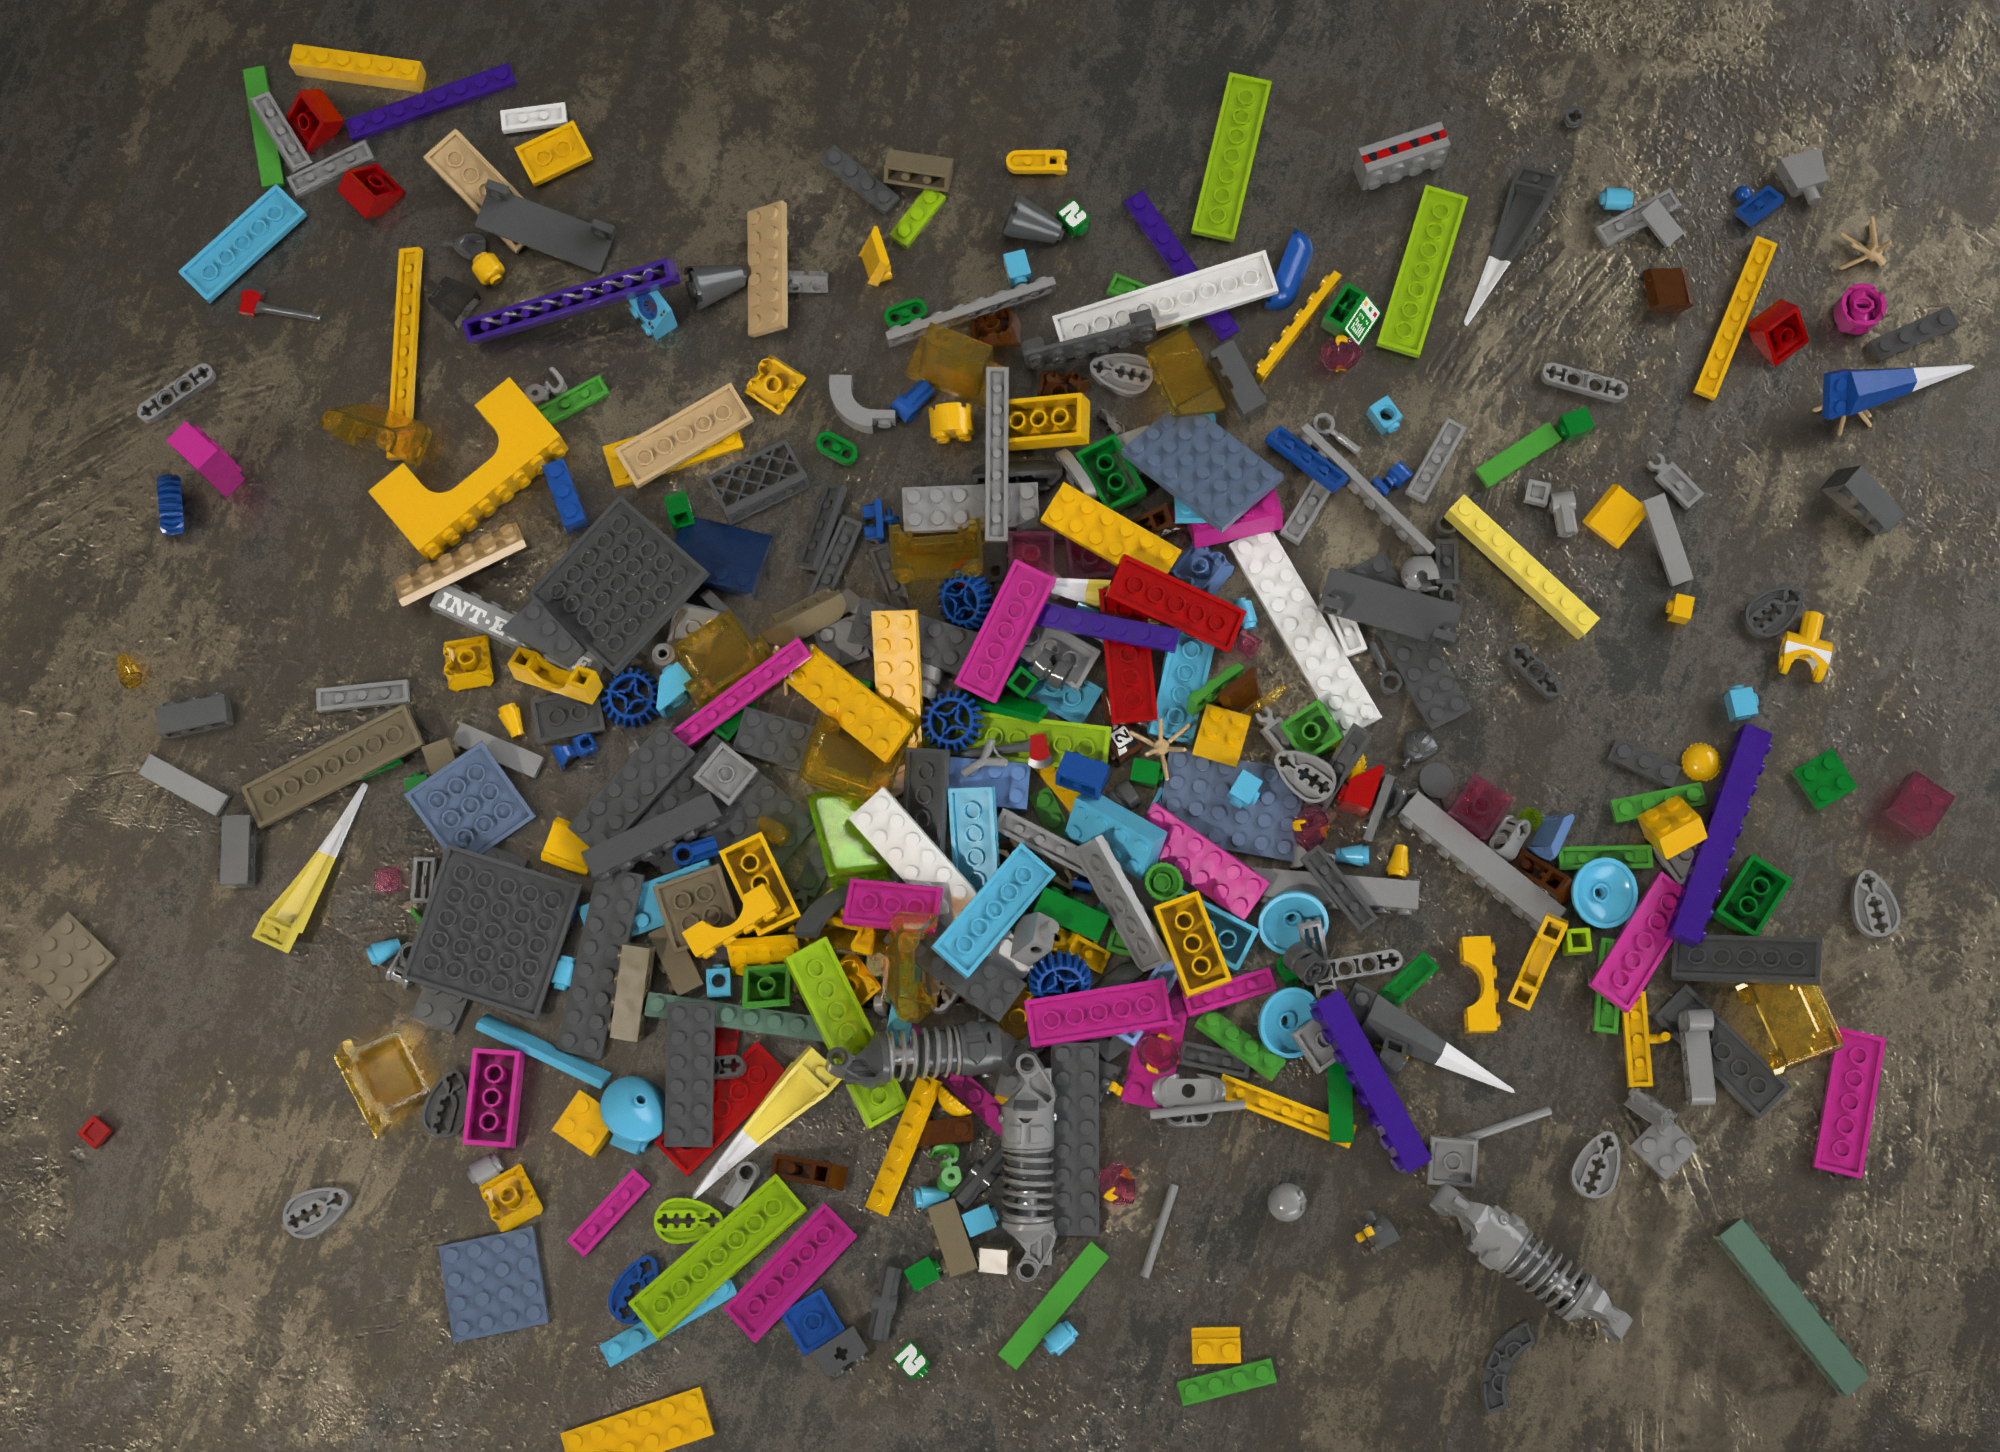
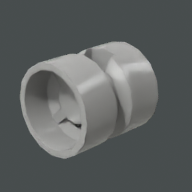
M921 663L923 702L931 703V698L936 699L938 693L936 686L941 684L944 672L932 665Z

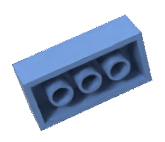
M950 757L948 788L995 786L997 812H1001L1003 808H1006L1017 814H1027L1031 767L1028 763L1008 762L1006 767L984 766L964 778L960 770L978 759Z

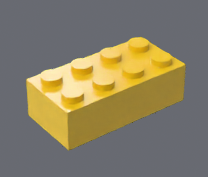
M1083 393L1009 399L1008 451L1089 444L1090 400Z
M762 832L718 851L742 903V895L764 883L768 885L781 907V910L776 912L777 916L768 922L762 920L756 924L757 928L755 931L758 937L768 936L799 921L801 914Z
M1199 891L1153 907L1154 917L1172 959L1171 962L1185 999L1231 983L1230 972Z

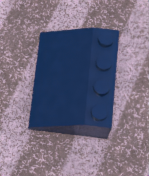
M694 517L695 524L679 529L674 542L710 573L709 577L699 587L755 600L773 536Z

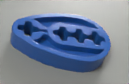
M642 1256L631 1263L614 1283L609 1293L608 1306L611 1314L618 1321L625 1324H636L642 1321L631 1307L632 1316H627L624 1319V1313L621 1312V1308L628 1306L626 1297L633 1295L632 1285H637L639 1282L641 1283L640 1288L644 1289L660 1275L659 1265L654 1257ZM650 1260L653 1270L647 1271L644 1274V1268L641 1264L642 1262L647 1263Z

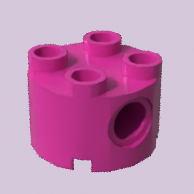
M1860 283L1851 286L1834 306L1833 315L1838 330L1853 335L1870 332L1886 312L1887 304L1884 295L1875 290L1876 287L1870 284Z

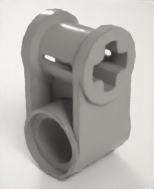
M1509 814L1503 816L1498 828L1489 841L1490 849L1507 862L1515 859L1525 839L1530 834V822L1526 819H1515L1514 816Z
M412 942L405 943L400 947L385 977L389 981L394 980L402 984L405 989H409L413 982L401 979V975L398 973L403 974L408 959V952L413 945Z

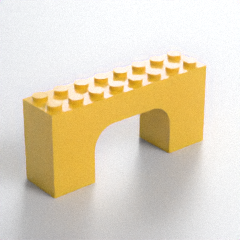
M510 377L474 405L483 419L498 435L499 444L495 454L452 490L436 493L426 489L408 467L402 463L368 491L429 563L442 556L443 551L448 547L459 543L465 533L475 530L481 520L492 516L496 512L497 507L502 503L509 502L514 497V494L519 489L526 488L535 476L543 474L542 465L563 458L566 451L569 450L560 434Z

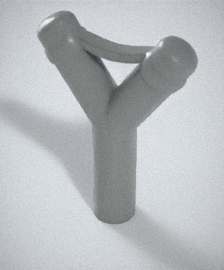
M988 738L980 758L960 770L964 778L984 766L1006 767L1008 765V759L1003 758L997 752L994 739ZM992 750H994L999 758H989Z

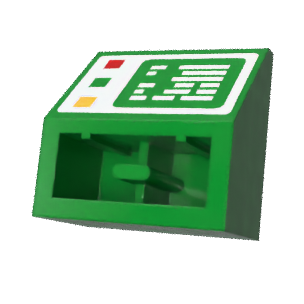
M1347 282L1324 315L1321 328L1336 337L1337 335H1345L1348 338L1347 343L1359 349L1382 315V312L1365 292Z

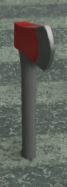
M248 284L241 287L239 312L242 315L255 317L257 313H270L319 323L323 321V314L263 303L262 300L266 295V291L257 284Z
M1046 734L1030 735V739L1020 743L995 746L999 754L1030 752L1028 765L1035 769L1047 768L1054 762L1048 747ZM984 747L961 750V757H980ZM992 750L990 756L996 755L994 750Z

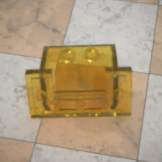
M930 322L925 335H922L905 371V377L916 381L920 379L926 380L931 387L986 408V367L1004 366L994 363L993 346Z
M730 609L709 620L705 625L696 631L690 632L685 638L672 645L673 650L692 677L683 685L699 710L774 655L762 634L751 640Z
M399 1030L356 1049L351 1039L341 1042L334 1055L376 1139L384 1136L393 1123L391 1116L423 1099L431 1092L424 1080L426 1077L422 1067L417 1066L414 1060L415 1054L411 1046L406 1045Z

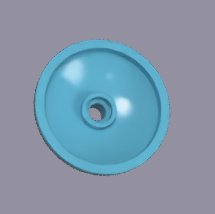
M1596 858L1585 863L1577 871L1572 882L1571 899L1577 914L1586 923L1598 928H1612L1624 923L1633 913L1638 899V887L1634 875L1625 864L1613 858ZM1596 889L1599 890V895H1598V896L1595 895V890H1596Z
M1286 891L1271 898L1260 911L1258 917L1260 937L1267 947L1276 953L1284 955L1290 946L1301 942L1297 922L1302 921L1304 923L1308 919L1314 921L1316 920L1315 918L1320 917L1325 938L1329 927L1326 908L1318 898L1307 892ZM1289 914H1295L1292 918L1287 917ZM1316 926L1313 927L1316 946H1318L1320 938ZM1308 928L1303 929L1306 944L1312 949Z
M1286 987L1274 992L1265 1001L1259 1014L1258 1031L1263 1044L1270 1052L1283 1058H1297L1303 1055L1290 1034L1313 1018L1310 1013L1311 1007L1309 1004L1317 999L1310 992L1297 987ZM1282 1017H1285L1284 1023H1281Z
M627 1076L619 1078L606 1088L601 1097L600 1113L602 1120L614 1135L625 1141L633 1143L651 1141L665 1130V1093L655 1083L642 1077Z

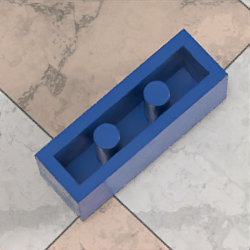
M561 458L542 465L562 523L568 534L589 527L586 514L564 459Z

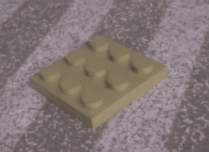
M716 864L652 886L674 954L691 949L682 932L701 920L707 921L717 928L731 925L738 919L721 864Z
M67 911L17 963L64 1010L68 1011L118 958L71 912Z

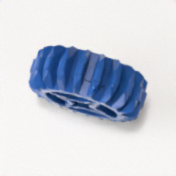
M172 474L158 476L157 491L160 531L163 535L169 534V536L182 534L184 531L181 478L178 475Z
M973 569L953 571L942 580L943 584L938 587L941 590L937 595L941 599L938 605L943 608L940 614H946V621H952V625L968 630L982 627L994 602L992 597H994L995 593L990 592L992 585L986 584L987 577H981V572H974ZM964 583V588H958L959 584ZM968 611H975L973 616L967 615Z
M632 667L628 668V674H625L622 670L620 672L621 676L618 678L612 674L613 683L606 681L605 684L609 689H602V693L606 697L601 698V702L606 704L603 710L604 712H609L607 717L610 720L614 719L616 725L622 722L623 728H627L629 723H631V727L636 729L638 722L642 727H645V719L653 722V718L650 715L652 713L657 716L659 715L658 710L655 709L659 684H656V677L650 678L651 674L648 671L642 675L641 668H638L634 673ZM630 683L627 689L619 690L623 685ZM640 683L649 688L650 698L640 694ZM632 694H635V696L637 697L636 700L630 702L628 700V697H632ZM615 698L625 702L624 714L616 709ZM638 707H645L641 712L634 714Z
M947 690L945 693L946 698L941 693H938V702L933 698L930 699L933 707L925 706L924 709L929 711V715H922V718L928 720V723H923L921 726L925 729L929 728L924 733V736H932L929 740L930 744L933 745L937 742V749H942L945 745L944 749L950 751L953 746L954 752L958 753L960 750L959 745L964 750H967L966 742L968 741L974 745L975 741L972 739V736H981L980 733L976 732V728L983 729L984 725L977 723V721L984 719V716L976 715L981 710V707H973L976 700L972 698L968 701V694L964 693L960 698V691L956 690L952 697L951 691ZM958 703L949 713L940 711L948 704ZM964 707L970 716L969 726L962 721L964 713L962 710ZM944 716L947 718L951 717L955 719L957 723L961 724L962 726L960 727L958 725H952V727H950L951 724L948 722V720L944 719ZM936 717L943 722L941 730L943 733L941 736L936 729ZM956 730L966 732L958 739L947 740L949 735L952 736Z
M1059 949L1057 954L1049 952L1047 957L1043 956L1039 959L1040 961L1033 963V968L1029 970L1028 985H1030L1029 990L1034 995V999L1087 991L1091 988L1092 976L1090 974V967L1086 964L1084 958H1079L1077 952L1071 955L1069 950L1064 954Z

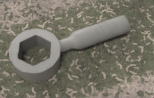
M1320 413L1315 416L1312 427L1322 437L1332 434L1339 443L1355 455L1361 450L1360 446L1344 434L1334 430L1335 420L1330 414ZM1325 419L1330 424V428L1321 430L1317 426V421Z

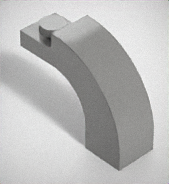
M829 375V390L832 404L844 423L857 431L874 434V425H878L879 428L896 426L895 410L867 409L855 401L853 398L852 375Z

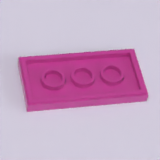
M850 878L842 924L936 935L943 888Z

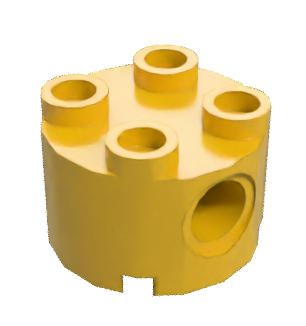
M960 402L937 404L935 405V410L932 407L929 408L930 437L937 439L938 444L950 443V439L957 438L961 442L972 440L975 430L973 425V406L966 403V407H962Z

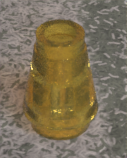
M128 654L118 655L115 660L120 684L124 685L127 689L139 686L142 683V673Z
M764 815L760 816L755 823V827L773 845L777 844L779 847L785 844L791 834L786 825Z

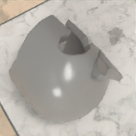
M1413 556L1404 562L1401 568V579L1405 586L1404 589L1418 593L1439 589L1438 586H1433L1430 583L1431 579L1440 578L1432 556Z
M1282 1183L1272 1189L1268 1196L1267 1204L1269 1211L1276 1219L1291 1222L1302 1216L1306 1208L1307 1199L1303 1190L1297 1185Z

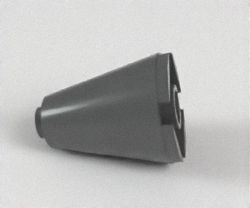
M1017 193L1009 209L1001 234L1008 237L1055 243L1056 240L1061 241L1065 228L1062 227L1063 222L1022 194Z
M700 265L684 268V275L688 274L689 278L688 281H685L686 289L692 305L697 304L696 310L703 309L745 287V282L748 281L747 272L740 265Z

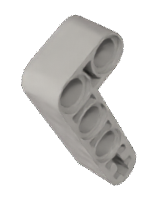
M1389 949L1327 960V978L1321 979L1313 985V996L1319 999L1322 991L1331 992L1337 990L1336 983L1393 973L1402 965V955L1397 950ZM1389 956L1392 960L1395 959L1396 962L1392 967L1390 963H1385L1379 969V962L1385 961ZM1363 960H1370L1372 962V971L1363 969ZM1340 964L1349 966V975H1343L1339 972Z
M1711 1009L1684 1010L1679 1013L1678 1025L1687 1102L1689 1106L1714 1105L1716 1102V1091L1709 1031L1714 1028L1713 1012Z

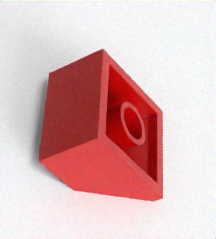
M321 89L300 90L285 117L307 153H311L335 137L344 122V119Z
M377 163L346 170L337 189L345 200L365 219L383 215L406 193Z
M1779 299L1746 324L1753 344L1775 367L1809 342L1799 307L1782 299Z
M1378 765L1352 777L1347 784L1343 783L1336 801L1340 802L1338 809L1364 818L1371 808L1385 766Z

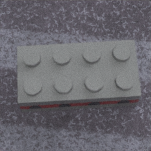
M1438 122L1358 148L1353 170L1361 190L1368 188L1373 190L1380 187L1381 184L1387 182L1395 183L1402 177L1408 175L1416 176L1423 170H1434L1441 167L1445 162L1451 144L1442 122Z

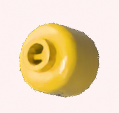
M482 252L473 259L472 272L481 284L495 286L503 280L502 276L505 272V267L494 253Z

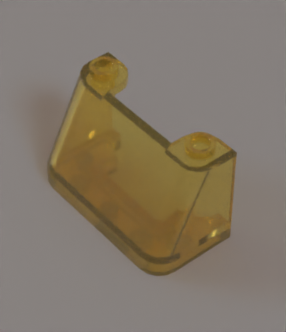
M366 402L327 409L318 423V427L352 446L355 445V440L358 438L368 439L372 429L379 431L376 437L378 447L390 452L403 460L408 466L416 469L420 465L432 436L431 428L425 423Z
M980 518L969 519V524L966 528L958 527V534L913 537L912 531H908V534L901 531L900 524L889 525L892 577L900 583L954 577L961 578L962 573L967 577H970V575L977 577L984 571Z
M820 713L805 749L799 770L800 778L807 784L862 803H866L884 786L891 793L908 743L903 742L891 761L885 763L859 741L839 735V721L832 716Z
M903 911L896 913L889 921V996L896 1015L904 1022L919 1023L937 1007V995H930L926 991L925 982L915 981V949L918 947L920 939L926 937L927 930L937 927L936 914Z
M1742 983L1735 986L1741 1002L1748 1006L1756 1005L1775 1049L1770 1051L1768 1063L1774 1070L1775 1075L1843 1048V1038L1819 986Z

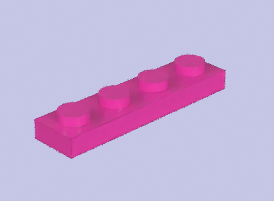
M1268 967L1232 978L1230 984L1185 999L1183 993L1180 996L1189 1018L1277 990V986L1271 969Z
M632 1169L568 1238L567 1242L583 1257H586L648 1190L651 1184L635 1169Z

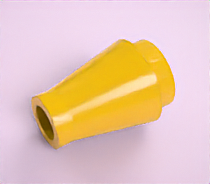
M510 703L498 708V716L510 733L511 738L524 734L520 708L516 706V703Z
M1400 844L1394 846V851L1386 868L1388 878L1406 880V876L1409 875L1407 846Z

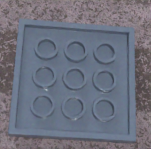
M480 741L404 793V796L444 851L447 844L483 854L536 817L483 741Z
M534 1227L438 1246L453 1343L550 1323Z

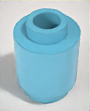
M1605 187L1604 191L1600 192L1599 205H1603L1604 210L1625 211L1626 208H1632L1633 191H1628V188Z
M1245 597L1234 600L1233 605L1247 611L1239 632L1245 633L1256 629L1258 620L1252 601L1246 600Z
M559 956L550 981L554 984V989L567 991L570 988L576 963L575 958Z
M1065 1320L1063 1323H1058L1043 1337L1046 1340L1043 1345L1051 1355L1057 1353L1060 1356L1076 1341L1075 1338L1079 1334Z

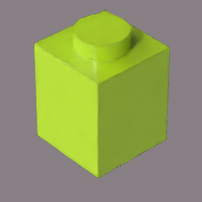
M1590 928L1566 929L1561 940L1563 956L1587 955L1592 952Z

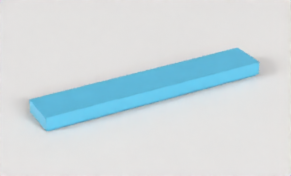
M490 1014L484 1015L477 1021L476 1030L594 1087L601 1089L610 1080L611 1072L571 1053L556 1050V1046Z

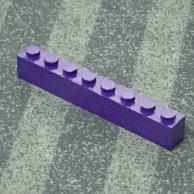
M1333 990L1310 1003V1013L1313 1019L1321 1025L1323 1038L1328 1044H1331L1335 1051L1333 1052L1335 1060L1339 1065L1342 1064L1346 1072L1345 1078L1349 1085L1355 1088L1357 1101L1368 1112V1121L1374 1129H1377L1381 1136L1379 1141L1383 1148L1389 1151L1392 1157L1391 1163L1395 1170L1400 1173H1410L1432 1160L1341 990Z

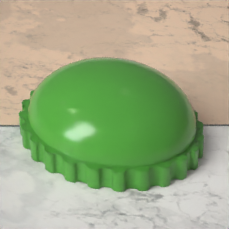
M1167 862L1155 863L1150 866L1143 879L1147 893L1151 895V898H1155V900L1160 902H1167L1177 898L1184 886V879H1182L1180 870Z

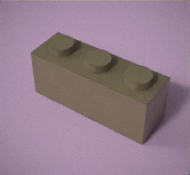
M889 149L884 163L883 183L948 192L953 176L954 158Z
M665 925L648 933L650 940L647 941V944L656 946L655 953L658 954L660 959L657 964L662 974L667 973L670 979L667 985L672 995L677 994V996L686 997L706 987L689 950L674 954Z
M953 1198L928 1207V1213L924 1215L928 1227L934 1228L936 1236L932 1237L936 1251H942L944 1260H941L940 1263L944 1274L949 1273L950 1278L977 1269L978 1265L955 1199Z

